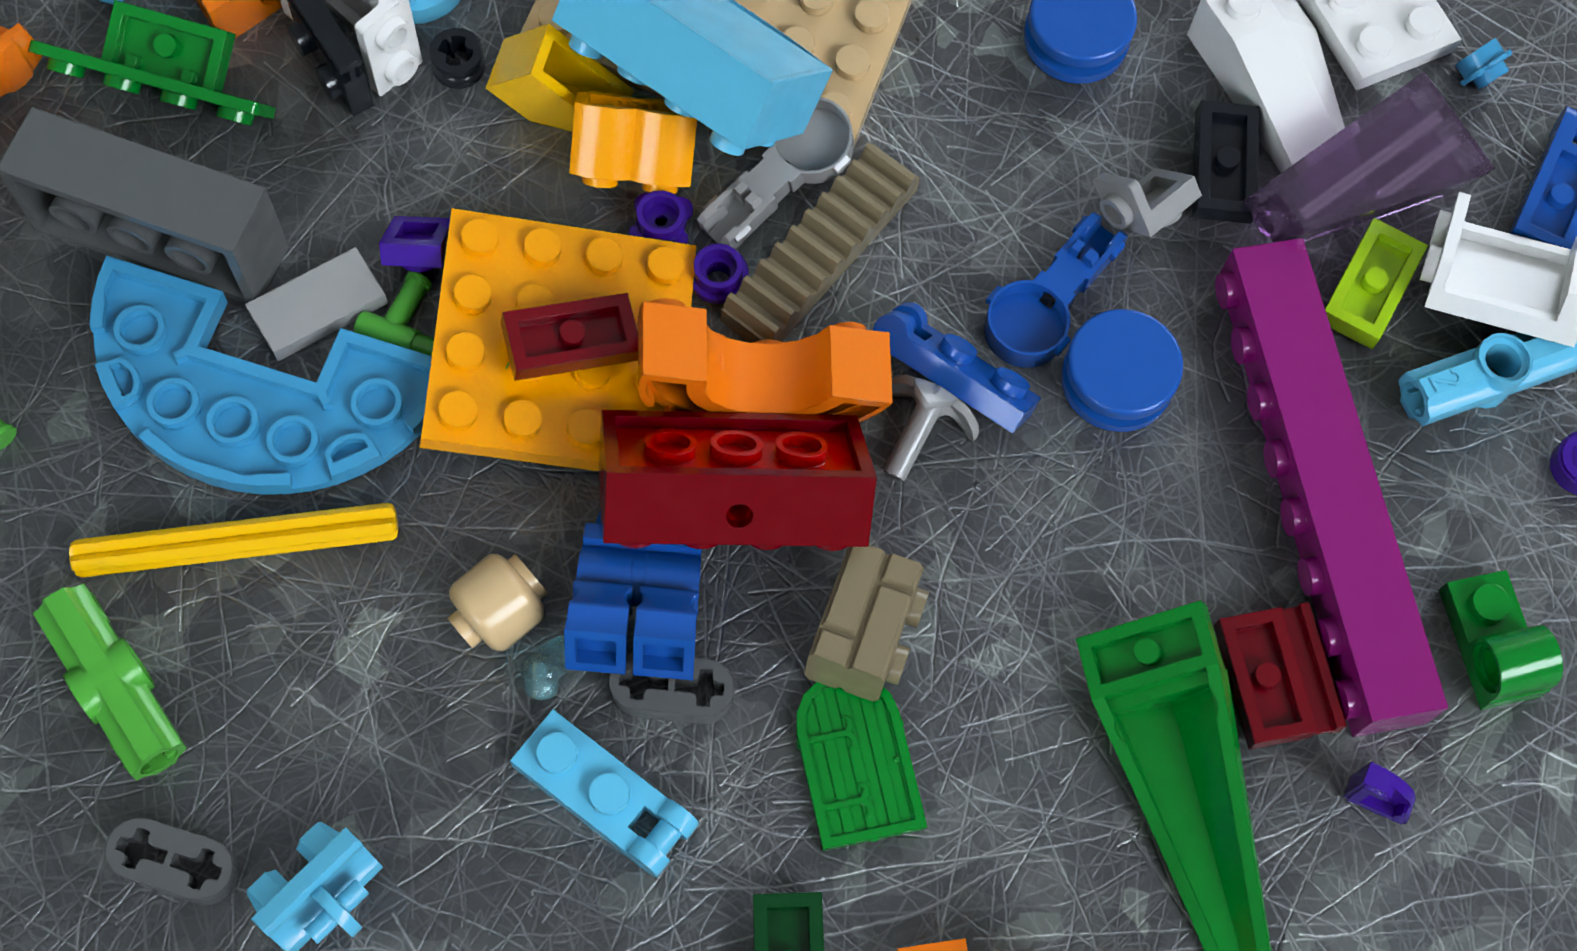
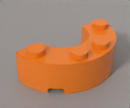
M660 298L650 302L643 301L638 314L639 396L647 407H653L655 401L664 406V411L857 415L859 422L877 415L893 403L890 332L867 330L865 325L857 322H841L829 325L819 333L797 341L781 342L766 339L748 343L729 339L720 333L712 331L707 325V309L686 307L683 302L671 298Z

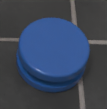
M1031 0L1024 26L1026 50L1032 61L1043 72L1057 80L1074 84H1086L1102 80L1114 73L1127 55L1137 26L1135 3L1133 0Z
M1114 309L1101 312L1082 324L1070 343L1061 370L1063 392L1073 410L1091 425L1113 432L1135 431L1156 421L1168 407L1181 382L1183 373L1182 353L1169 329L1152 316L1130 309Z

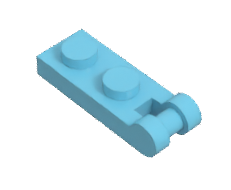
M553 709L510 760L514 769L655 878L661 874L670 862L666 855L680 838L687 840L699 825L697 819L675 801L668 799ZM646 811L658 823L644 839L633 832L631 828Z

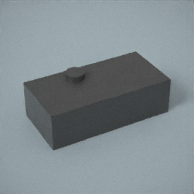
M34 107L30 108L0 161V177L34 230L129 263L223 291L225 297L245 304L266 294L289 248L266 187Z

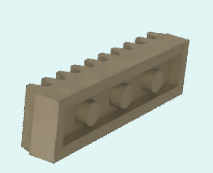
M868 142L858 161L853 159L843 177L838 175L835 178L831 190L828 193L822 192L814 209L808 208L804 212L800 224L797 227L793 224L789 228L785 240L782 243L777 241L770 257L767 260L762 258L758 262L755 273L751 277L748 275L744 277L736 294L731 292L727 296L721 309V322L749 343L766 339L782 342L917 192L920 177L877 146Z

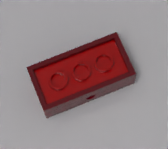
M601 410L598 483L603 543H618L628 548H644L651 544H685L695 549H709L717 545H751L762 550H774L782 546H816L828 551L843 550L847 547H869L877 476L857 415Z

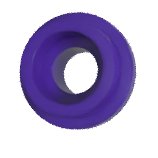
M711 244L698 251L694 260L693 293L705 302L724 304L727 296L731 292L736 294L746 275L749 276L748 265L744 257L734 248L725 244ZM721 271L727 274L729 278L724 282H713L707 276L712 272Z

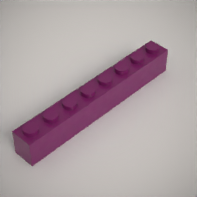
M1303 238L1234 248L1220 273L1216 276V297L1219 306L1223 310L1228 309L1233 326L1231 333L1232 353L1235 361L1239 365L1244 364L1250 384L1247 389L1248 408L1252 418L1255 421L1260 420L1266 439L1263 449L1265 466L1270 477L1277 478L1283 497L1280 505L1282 525L1286 534L1295 538L1300 556L1297 566L1299 583L1303 593L1308 597L1311 596L1318 617L1316 626L1325 656L1330 658L1336 679L1334 686L1344 719L1348 720L1352 737L1427 724L1447 710L1448 704Z

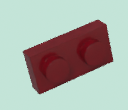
M628 293L502 312L500 323L514 381L638 361V331Z

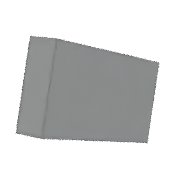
M354 247L246 303L245 306L276 360L279 362L336 332L340 328L353 323L363 310L373 312L387 305L388 301L384 291L361 254Z

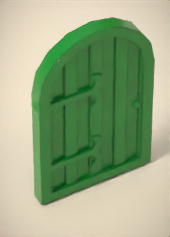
M816 682L803 695L797 710L796 745L800 750L822 852L865 842H877L880 839L927 829L925 814L903 728L904 722L891 693L885 687L882 689L879 701L872 702L846 693L840 687L835 689Z

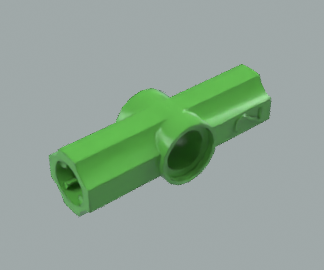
M83 583L75 587H63L44 598L42 605L33 615L67 670L63 677L69 689L92 722L96 725L100 724L109 739L112 749L123 763V767L137 781L146 776L157 775L176 763L178 757L188 748L152 692L156 686L145 666L126 639L118 637L110 624V619L105 615L95 595Z

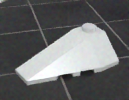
M1201 0L1187 36L1234 104L1260 106L1259 142L1308 214L1313 216L1359 194L1363 186L1316 28L1297 1Z

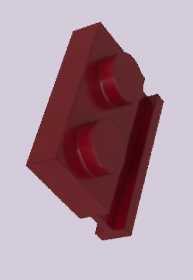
M1309 602L1300 603L1296 607L1286 609L1278 607L1220 618L1215 623V634L1225 668L1228 671L1229 683L1248 750L1307 739L1324 733H1338L1347 726Z

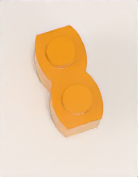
M578 92L574 106L569 174L581 176L582 182L585 185L596 188H613L618 186V181L631 180L642 183V189L649 193L668 191L676 194L678 187L691 186L697 119L675 113L665 105L664 99H638L612 93Z

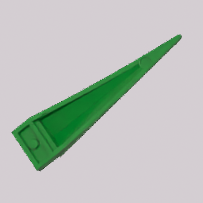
M1199 600L1076 638L1091 700L1142 808L1204 951H1272L1228 671L1224 668L1207 605Z

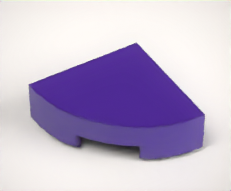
M1369 762L1350 777L1343 796L1347 798V801L1400 825L1408 822L1416 800L1415 792L1404 780L1373 762Z

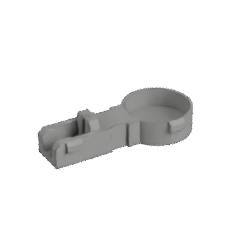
M820 97L804 133L776 141L773 147H769L761 155L762 160L750 172L744 171L720 196L715 195L703 207V212L697 219L700 228L717 244H725L736 249L778 209V203L790 191L794 193L804 183L818 184L837 177L851 163L854 151L852 125L846 112L835 102Z

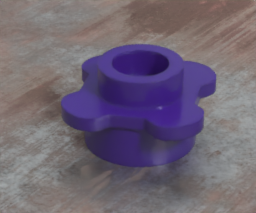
M668 191L645 192L635 199L634 208L637 213L636 224L630 227L629 235L688 244V235L685 232L686 222L693 216V205L688 199L678 197ZM657 219H665L667 221L664 226H658L655 222Z

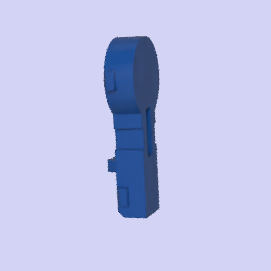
M1093 211L1089 216L1084 215L1072 230L1074 234L1055 254L1052 264L1046 272L1042 270L1034 280H1020L1009 283L1004 287L997 286L985 301L989 308L984 322V335L992 352L1004 362L1022 368L1037 367L1046 364L1056 355L1059 356L1071 341L1067 335L1070 327L1069 310L1075 297L1080 291L1084 293L1107 265L1114 261L1123 251L1128 235L1122 230L1116 235L1101 226L1102 216ZM1046 293L1051 294L1056 299L1051 309L1040 302Z

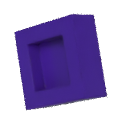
M394 216L379 242L381 265L402 266L405 270L411 272H424L434 268H443L450 218Z

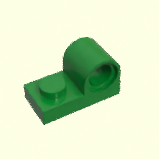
M1507 570L1447 582L1439 589L1480 710L1540 698L1560 682L1563 674V660L1556 638L1542 624L1527 627Z

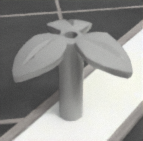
M910 375L892 377V397H913L916 401V406L882 469L884 472L901 481H905L936 420L941 416L947 415L952 417L971 442L977 439L979 425L975 416L965 403L948 390L933 382Z

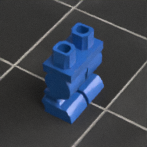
M601 509L595 523L585 522L583 546L579 555L576 580L573 582V599L569 601L564 628L565 669L625 675L629 643V615H633L634 607H637L633 637V675L693 681L702 549L691 548L685 544H651L644 548H628L618 543H603Z

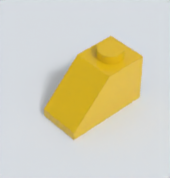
M549 23L503 40L485 88L527 120L570 132L573 131L574 106L578 92H603L632 97L634 91L595 59L585 57L574 51L568 44L570 39Z

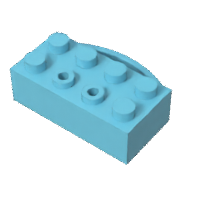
M559 0L552 18L553 22L572 34L568 44L574 51L592 59H601L605 56L618 65L617 71L622 77L633 83L649 86L665 97L664 103L669 109L682 116L696 118L713 131L709 138L712 145L727 154L735 156L743 155L745 149L756 146L773 147L778 140L803 134L833 72V69L814 54L734 0Z

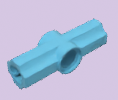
M1519 332L1513 335L1506 333L1492 334L1484 339L1476 348L1405 372L1398 380L1401 392L1400 403L1408 418L1418 421L1422 427L1475 407L1484 409L1496 407L1511 394L1577 371V342L1575 347H1570ZM1488 366L1491 367L1492 369H1494V370L1499 374V376L1496 375V374H1494V373L1488 368Z

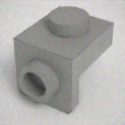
M1154 168L1139 181L1104 172L1093 180L1101 199L1099 204L1100 210L1113 228L1152 237L1160 229L1178 221L1183 211L1202 196L1193 175Z

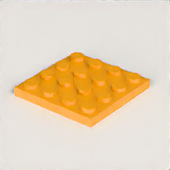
M452 208L420 448L598 471L601 410L664 411V406L655 401L653 407H647L642 402L638 391V361L514 381L500 323L502 312L628 293L638 331V314L643 301L650 302L660 298H671L683 302L686 307H691L694 260L697 245Z

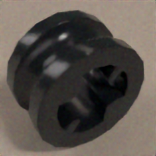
M464 28L443 30L435 36L429 49L435 78L442 85L453 89H463L477 83L485 70V60L480 39L473 32ZM454 52L467 53V62L460 58V65L448 64V55L454 59Z

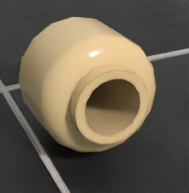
M489 554L451 585L449 596L457 610L447 619L472 648L483 640L491 649L505 651L544 619L545 607L541 600L548 595V592L516 554L508 560L499 554Z

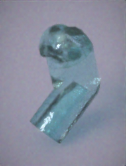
M564 635L552 638L525 658L521 668V675L525 677L523 683L524 692L530 698L538 700L553 698L558 692V678L570 671L565 669Z

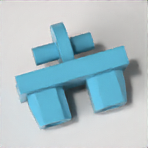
M317 822L299 839L296 850L309 862L299 873L288 882L276 869L265 872L247 889V896L257 912L251 920L284 951H299L311 938L319 944L338 924L353 938L363 927L349 913L369 894L364 886L383 868L346 827L339 833L323 822Z

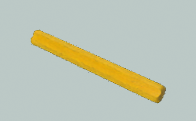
M379 503L76 539L70 543L69 561L72 571L75 572L76 576L82 578L391 541L398 536V518L393 504Z

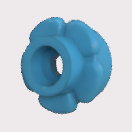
M1494 38L1456 63V68L1464 78L1459 82L1460 85L1465 86L1473 81L1478 90L1508 72L1509 68L1504 60L1512 55V50L1509 49L1505 52L1498 40Z

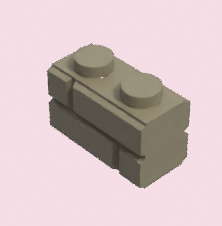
M870 545L869 547H848L809 652L804 675L809 680L835 689L840 687L846 693L872 702L879 701L885 682L898 686L910 651L909 647L900 645L898 642L905 624L914 628L918 627L930 592L918 587L924 569L921 563L894 553L890 555L885 554L882 549Z

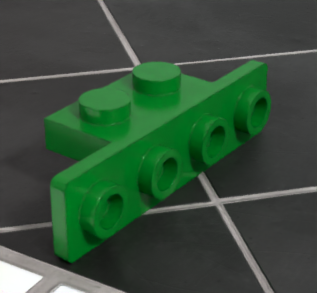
M114 0L101 58L31 40L29 45V52L49 57L46 69L78 78H84L86 68L104 72L103 85L135 94H140L142 83L162 89L160 101L196 110L198 99L218 104L217 117L250 126L253 124L255 115L274 119L276 107L222 92L236 34Z

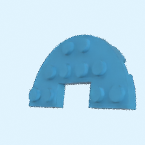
M106 255L97 277L90 313V329L93 332L94 351L97 362L95 368L101 385L113 408L131 433L151 453L174 469L206 484L236 492L261 495L309 492L338 485L373 470L403 451L422 434L432 356L340 328L317 382L306 380L207 349L228 304L223 291Z

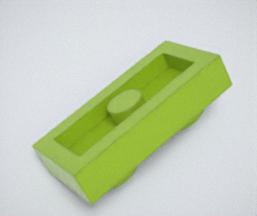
M1373 218L1325 306L1331 329L1373 349L1383 335L1429 245Z

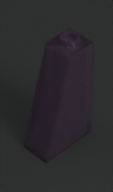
M1423 72L1272 179L1243 202L1252 212V218L1256 227L1262 234L1269 237L1272 242L1303 238L1304 242L1372 221L1373 218L1378 219L1454 195L1490 173L1495 167L1426 73Z

